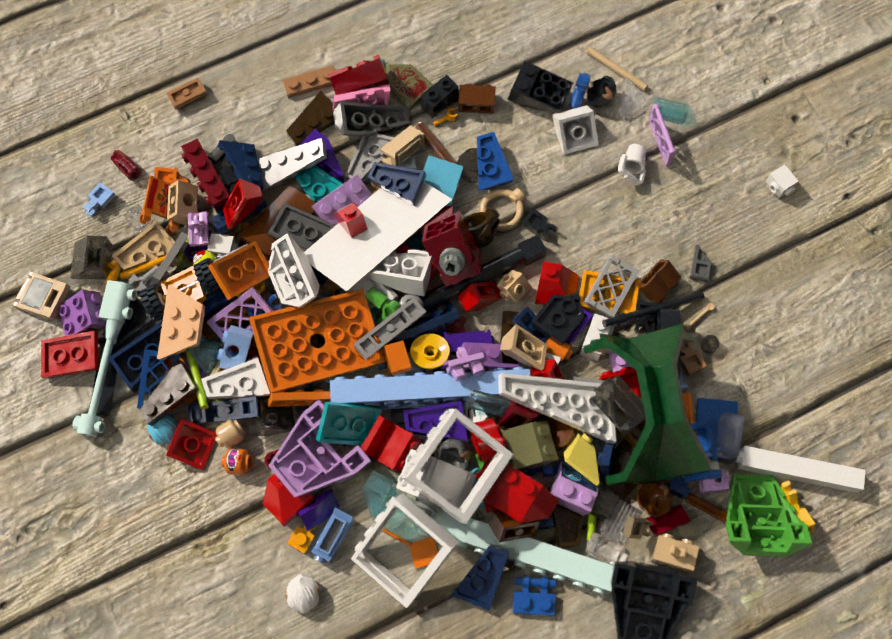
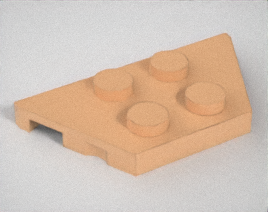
M168 285L157 356L159 360H166L168 356L180 354L188 348L200 345L205 306L172 285Z

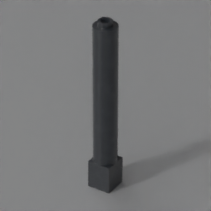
M537 234L519 243L518 247L482 264L481 273L476 277L466 278L456 285L445 286L443 283L427 291L424 296L418 297L423 301V308L428 313L458 298L473 283L490 282L524 264L528 266L544 258L547 249Z

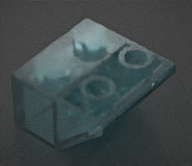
M373 470L363 490L373 523L376 524L375 519L382 511H386L387 502L393 496L396 498L397 489L394 481Z

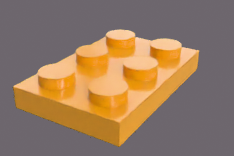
M583 270L579 292L580 305L583 309L598 311L584 304L585 298L600 274L598 272ZM609 275L612 285L622 282L620 276ZM604 276L600 282V288L609 286L607 276ZM635 279L616 314L623 312L626 314L636 310L639 290L637 284L640 280ZM623 285L613 287L616 297L620 296L623 291ZM611 288L601 291L604 300L614 298ZM595 292L592 300L595 302L601 301L598 292ZM615 301L605 303L606 307L612 310Z

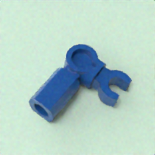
M579 74L575 85L577 88H574L569 103L570 107H581L586 92L584 89H587L590 82V74Z

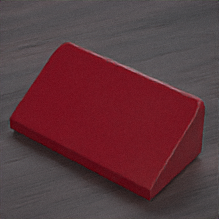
M681 504L672 507L671 511L666 515L645 518L653 522V526L648 527L652 538L691 522Z

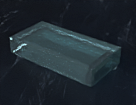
M473 390L465 401V406L470 409L502 416L510 406V399Z

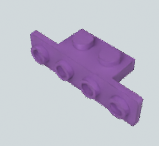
M464 342L462 344L468 356L483 352L485 371H493L496 368L513 370L515 367H520V364L502 363L501 344ZM448 360L443 363L441 369L448 368Z

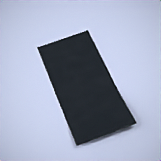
M111 362L108 365L96 415H109L117 370ZM96 370L93 391L99 370Z

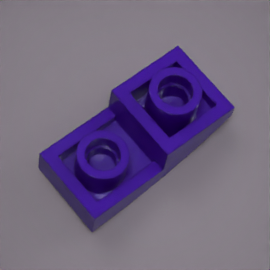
M332 489L315 497V503L298 512L307 531L331 516L334 508H339L340 505Z

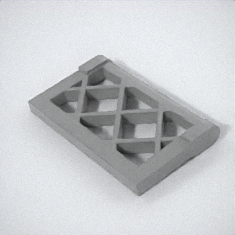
M609 255L599 276L585 298L584 304L611 318L614 317L640 270L613 255ZM611 263L617 266L618 270L608 272ZM627 271L631 273L628 281H625L622 272ZM619 273L622 282L612 285L609 275ZM604 276H607L609 286L600 288V282ZM623 285V291L620 296L616 297L613 287ZM611 288L614 298L604 300L601 291ZM595 292H598L601 301L595 302L592 300ZM615 301L612 310L607 308L605 303Z

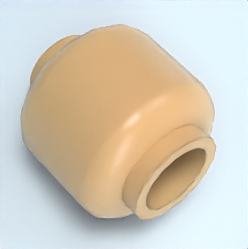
M228 419L216 428L217 437L215 440L221 447L226 446L232 449L244 440V433L246 431L237 419L235 421Z

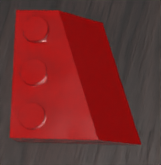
M379 54L373 56L374 60L371 62L370 60H363L358 62L355 68L347 66L329 73L328 76L335 94L340 95L389 84L388 76Z

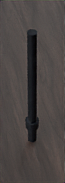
M703 292L630 313H619L615 317L603 320L602 325L605 328L616 324L620 326L626 324L627 321L658 313L660 308L672 309L703 300L705 296Z

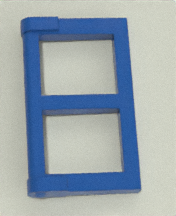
M710 421L690 423L693 431L706 429L709 446L703 447L705 453H711L712 461H718ZM721 470L684 476L685 482L718 479L722 477Z

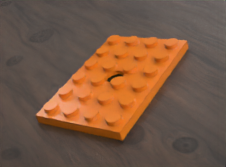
M364 289L312 301L301 308L292 306L249 317L270 394L386 362L382 349L365 361L353 347L355 342L375 328ZM314 334L323 336L325 339L324 346L321 348L313 347L310 344V337ZM374 336L375 341L380 344L378 338Z

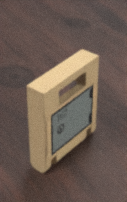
M29 272L28 276L31 280L25 279L16 297V300L20 302H13L12 306L54 321L59 307L71 287L66 283ZM55 290L58 294L51 308L47 307V304Z

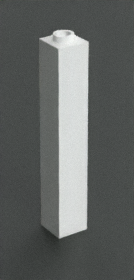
M744 446L740 451H737V459L735 461L738 463L737 469L773 475L774 477L854 493L864 490L866 472L864 469Z

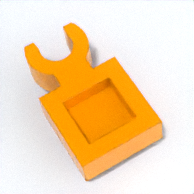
M319 525L309 531L306 530L305 526L303 528L297 526L287 544L306 554L316 537L311 532L316 530Z

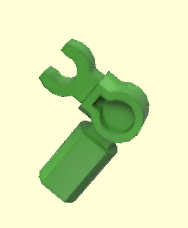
M375 287L370 288L366 294L367 300L379 309L382 308L383 313L377 320L378 325L401 307L397 301H389V298Z

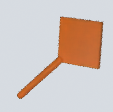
M386 528L383 530L384 533L409 546L415 569L428 566L438 554L433 537L410 543Z

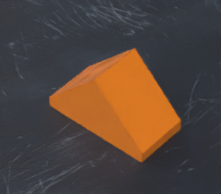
M404 341L388 344L383 347V355L392 375L412 370Z

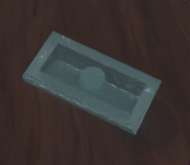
M654 97L652 106L657 103L659 104L665 121L681 125L685 124L689 105Z

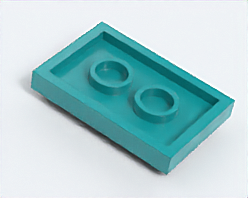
M325 402L316 440L319 443L362 445L378 416H381L382 408L371 405Z

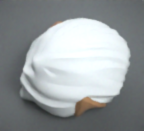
M304 574L298 575L291 580L285 592L288 606L298 613L310 612L311 609L318 605L320 586L309 576Z

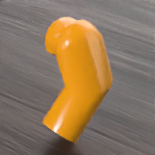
M112 260L108 264V267L112 270L105 281L106 285L108 280L117 281L122 267L116 260Z

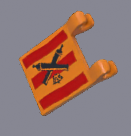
M150 176L143 209L139 217L140 223L146 224L151 220V213L167 219L168 186L171 185L170 183ZM169 221L166 232L173 235L174 232L178 231V223Z

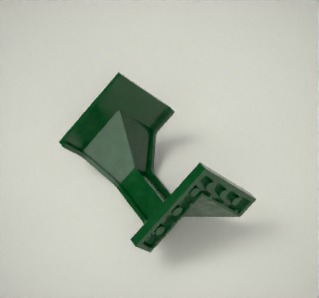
M683 324L632 338L599 333L600 339L591 340V344L583 346L584 354L600 352L618 355L636 369L645 412L646 426L625 470L620 474L606 476L607 485L643 484L720 470L718 461L709 460L685 412L677 361L682 341L693 342V333L685 332Z

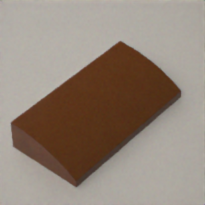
M288 186L240 235V238L247 244L256 241L267 261L270 260L272 253V243L277 241L269 237L268 232L283 204H289L311 215L315 213L311 207L315 202L291 186Z

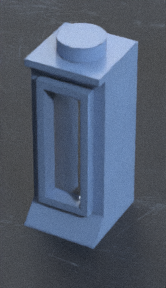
M334 508L328 523L311 551L315 555V560L322 564H325L326 561L332 563L354 522V518L351 515Z

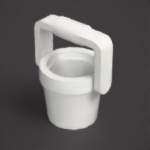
M639 144L630 145L626 154L621 156L618 166V172L636 186L643 183L646 173V149L644 146Z

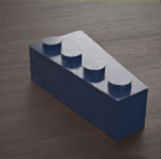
M163 321L108 358L128 388L134 393L140 387L144 350H159ZM149 357V368L159 362L157 357ZM161 363L151 371L154 372L161 365ZM151 372L147 373V379L151 376Z

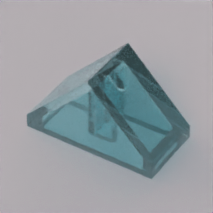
M201 337L200 345L188 348L187 350L205 374L210 376L218 361L220 362V360H217L220 348L222 349V344Z

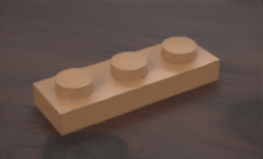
M334 65L283 79L288 98L332 86L328 74L335 71Z

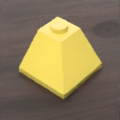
M577 430L571 444L567 447H562L565 461L597 486L600 482L593 438L584 432L582 434Z

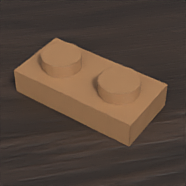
M196 78L166 94L174 109L177 110L207 95V92L200 79Z

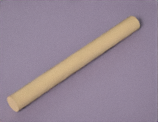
M592 47L588 48L586 53L641 90H646L648 87L646 83Z

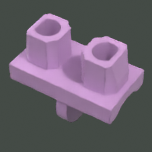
M207 211L188 213L190 246L201 247L209 245Z

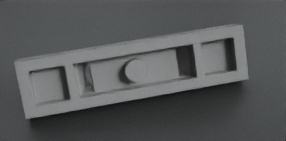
M413 297L355 342L353 347L367 361L424 316L426 310ZM374 336L378 338V340L381 342L380 344H378L375 341Z

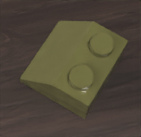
M548 421L531 422L502 431L507 443V449L513 453L510 458L511 466L517 470L545 467L558 460Z

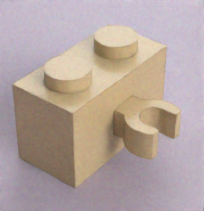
M662 533V535H658L655 538L650 561L691 573L695 568L699 546H695L693 541L686 539L678 541L674 539V536Z

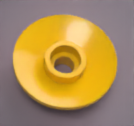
M424 334L414 340L411 345L410 354L413 362L419 367L435 369L442 366L448 360L450 348L443 337L437 334Z

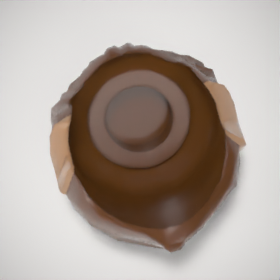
M655 481L638 484L637 501L639 507L646 514L660 517L671 511L673 495L667 486Z

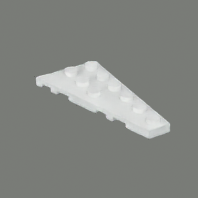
M507 373L498 375L500 396L608 443H616L611 384Z

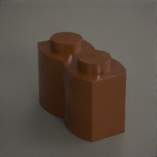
M661 259L639 281L637 287L649 302L659 303L666 298L670 289L678 285L681 275L669 260Z

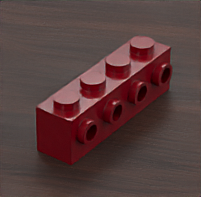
M197 138L181 146L184 152L181 156L186 164L190 163L191 168L189 170L193 178H198L199 182L197 185L201 193H206L207 197H205L208 206L210 208L214 207L218 214L217 211L223 209L229 194Z

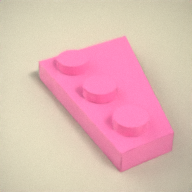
M390 84L335 95L333 112L340 101L388 105Z

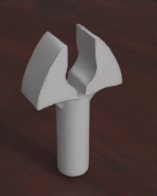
M156 265L142 277H137L133 274L128 284L133 286L139 284L135 290L137 294H141L140 291L147 288V282L153 278L159 266Z

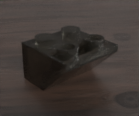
M86 236L74 243L71 279H107L110 273L108 264L111 262L113 247L107 236Z
M258 396L260 416L247 418L250 436H270L291 432L295 426L292 406L269 407L268 398L270 396Z

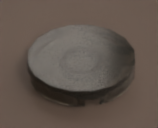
M469 148L459 156L457 164L464 166L461 178L470 183H478L477 148Z

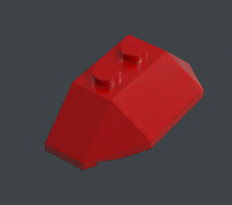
M489 459L485 462L482 469L478 473L479 478L482 476V474L484 473L492 459ZM508 463L484 497L485 502L519 523L548 519L559 502L543 485Z

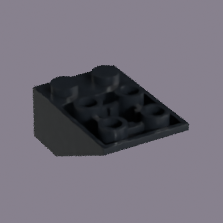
M524 61L507 100L527 108L560 113L574 82Z

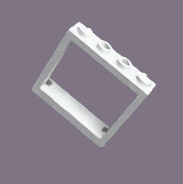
M449 409L440 416L438 426L430 430L426 443L418 447L415 452L417 456L412 462L407 463L401 478L457 521L467 523L513 453L457 409ZM455 420L497 452L459 509L416 477Z
M402 493L396 498L393 496L387 502L386 506L388 508L376 517V525L374 527L371 526L364 534L365 540L360 541L356 545V552L351 559L403 606L408 608L446 561L459 541ZM398 509H401L443 546L411 589L368 553V550Z

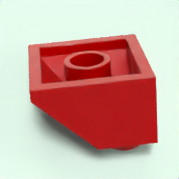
M239 178L223 207L227 228L232 229L262 202L263 195L260 186Z
M543 261L535 304L544 306L552 295L566 296L576 293L579 275L564 265Z
M273 474L267 481L263 505L285 527L299 514V511L304 509L315 498L310 493L294 498L279 478Z

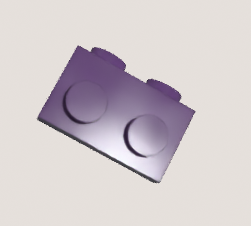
M82 289L61 304L58 312L65 336L82 333L88 328H106V321L99 318L102 305L100 292Z

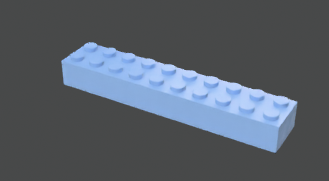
M515 367L513 370L496 368L493 371L484 370L483 374L479 376H473L472 372H467L466 378L457 382L452 374L448 375L444 371H438L432 375L419 372L415 373L414 376L396 374L394 377L376 375L375 378H367L366 376H356L355 379L337 377L335 380H330L331 402L379 406L382 408V411L399 408L428 407L463 401L464 404L472 400L478 401V405L506 404L510 399L499 395L498 375L507 373L530 376V369H525L524 367Z

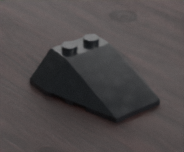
M636 561L615 562L611 577V590L617 639H671L676 626L683 619V614L694 600L698 579L677 570Z

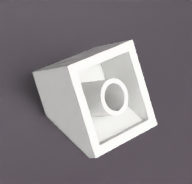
M583 106L553 114L555 132L564 155L599 145L594 111L591 108Z

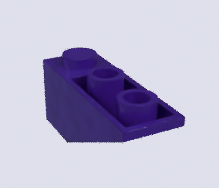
M315 129L301 145L322 138L325 141L327 158L317 163L316 166L321 170H326L330 176L343 184L345 182L344 176L329 139Z

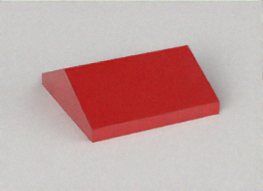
M181 418L165 456L182 464L203 470L217 434Z

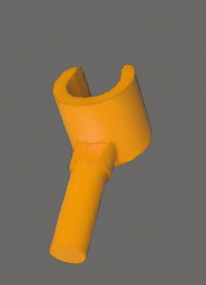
M449 108L446 116L433 122L434 126L446 121L454 122L458 114H451L454 113L455 108Z

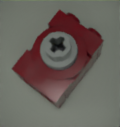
M460 211L425 225L422 243L429 256L433 257L434 265L439 270L440 277L445 286L456 285L466 278H474L481 273L482 254Z

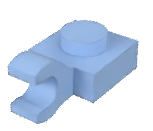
M99 183L89 193L88 198L90 201L84 205L83 209L92 217L97 212L99 206L104 209L114 198L115 193Z

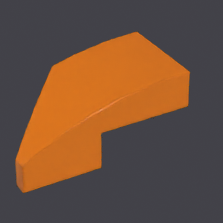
M154 168V177L170 184L177 180L189 182L176 168Z

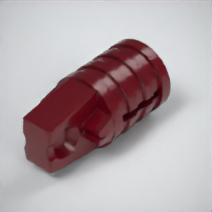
M114 150L111 160L129 180L138 178L142 169L120 150Z

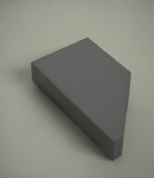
M695 245L689 278L708 282L712 262L701 251V247Z

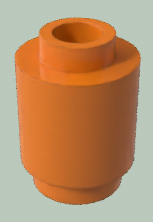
M549 338L545 343L547 344V353L561 357L560 362L568 361L573 353L571 350L572 346L566 342L563 345H558Z

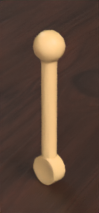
M709 303L702 313L689 324L684 325V329L686 331L691 330V326L708 311H713L714 304Z

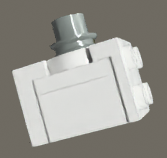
M411 449L406 458L405 466L417 456L415 455V450ZM430 456L416 477L459 509L469 495L477 475ZM402 471L396 488L415 495L416 500L413 503L431 517L432 512L437 513L436 508L438 505L401 477L404 474Z

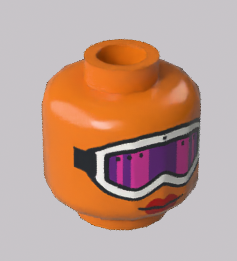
M229 449L222 457L221 464L227 474L245 475L253 466V457L246 449Z

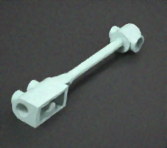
M107 281L99 318L106 321V343L88 414L82 413L81 416H76L73 420V430L77 431L78 434L97 437L98 433H103L105 429V423L101 421V417L96 416L110 361L108 358L111 356L114 341H116L126 319H131L133 314L129 304L130 301L136 300L137 291L133 289L134 286L131 284Z

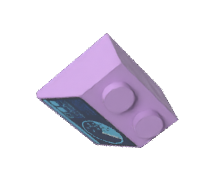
M561 462L549 492L559 500V505L585 515L592 510L598 493V485L596 486L571 465Z

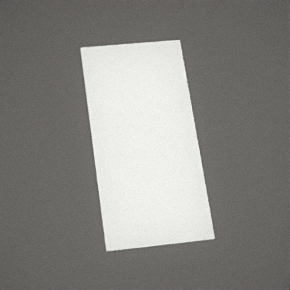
M423 182L413 206L380 188L358 207L363 213L367 230L351 238L340 223H338L304 253L311 266L348 291L452 199Z

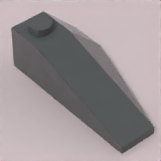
M340 101L333 112L335 128L345 136L361 137L410 124L408 107Z

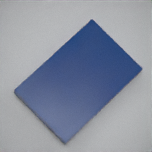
M698 398L696 423L710 421L718 459L735 461L737 459L738 402ZM706 429L696 430V436L702 447L709 446ZM706 453L708 458H712L711 453Z

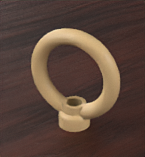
M518 188L514 191L507 189L493 190L483 198L480 204V212H485L492 199L505 196L516 205L517 211L514 219L508 223L499 224L497 231L511 230L523 218V202L526 200V197Z

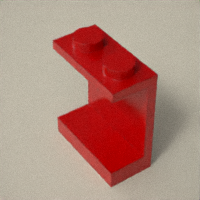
M379 415L363 442L361 450L392 470L402 474L406 458L411 449L416 451L423 440Z

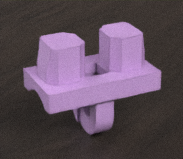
M458 347L456 352L458 359L450 360L448 368H446L447 374H452L456 382L466 378L465 370L471 369L473 376L482 375L484 372V354L480 352L468 356L464 347Z

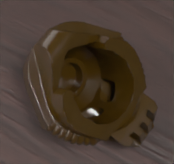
M488 208L485 212L473 213L463 218L478 248L488 246L493 241L500 223V214L497 210Z

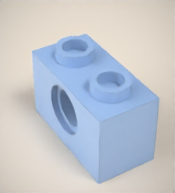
M233 325L230 326L229 331H224L222 342L225 343L224 349L220 348L217 360H220L219 368L229 369L246 362L253 331ZM230 346L238 347L239 351H232Z

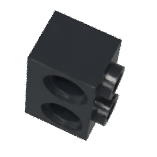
M445 75L420 95V107L432 118L459 97V86L448 75Z

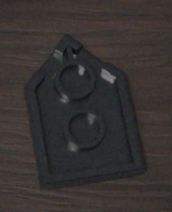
M579 293L566 296L552 295L531 321V325L558 345H563L584 318Z

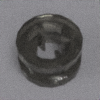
M707 335L701 341L700 346L703 352L712 354L718 349L720 342L716 336ZM709 340H710V341L713 342L712 345H715V346H712L711 348H708V347H707L708 344H705V342L708 343Z

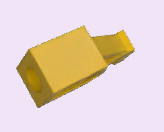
M789 481L782 483L781 488L786 494V500L790 506L793 505L797 510L796 515L800 521L805 522L809 534L814 532L815 522L805 508L799 507L796 490H791V483Z

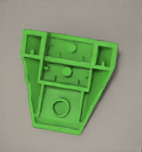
M733 475L726 530L730 544L744 556L785 557L811 546L812 540L807 525L804 521H800L796 515L797 510L793 505L790 506L785 498L786 494L773 475Z

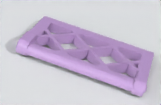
M657 103L651 108L649 122L664 164L667 167L670 166L676 154V149L673 147L660 111V106Z
M254 287L207 321L221 340L224 331H229V328H227L228 318L239 319L240 328L242 320H249V317L242 316L243 306L255 308L254 316L257 314V308L263 309L266 313L273 311ZM250 296L256 300L255 305L244 303V301ZM241 306L240 316L228 314L235 307ZM226 317L225 327L218 326L216 321ZM251 325L245 328L252 331Z

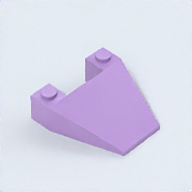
M320 400L316 401L302 413L269 464V468L294 498L351 479L367 467L371 461L358 445L341 459L328 443H319L316 440L317 430L319 429L324 405Z

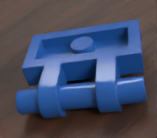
M525 575L523 577H515L514 585L522 586V592L514 591L513 613L555 616V594H547V588H556V580L548 579V577H541V579L529 578V576ZM529 586L541 587L540 593H530Z

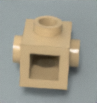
M514 270L505 275L497 285L501 291L500 295L506 301L511 300L516 303L532 287L523 273Z

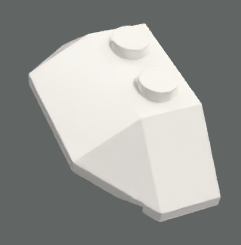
M287 233L272 243L268 273L280 302L301 308L317 297L320 285L306 254Z

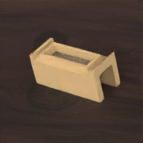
M410 125L380 149V152L386 155L381 159V162L394 166L400 165L421 147H425L424 133Z

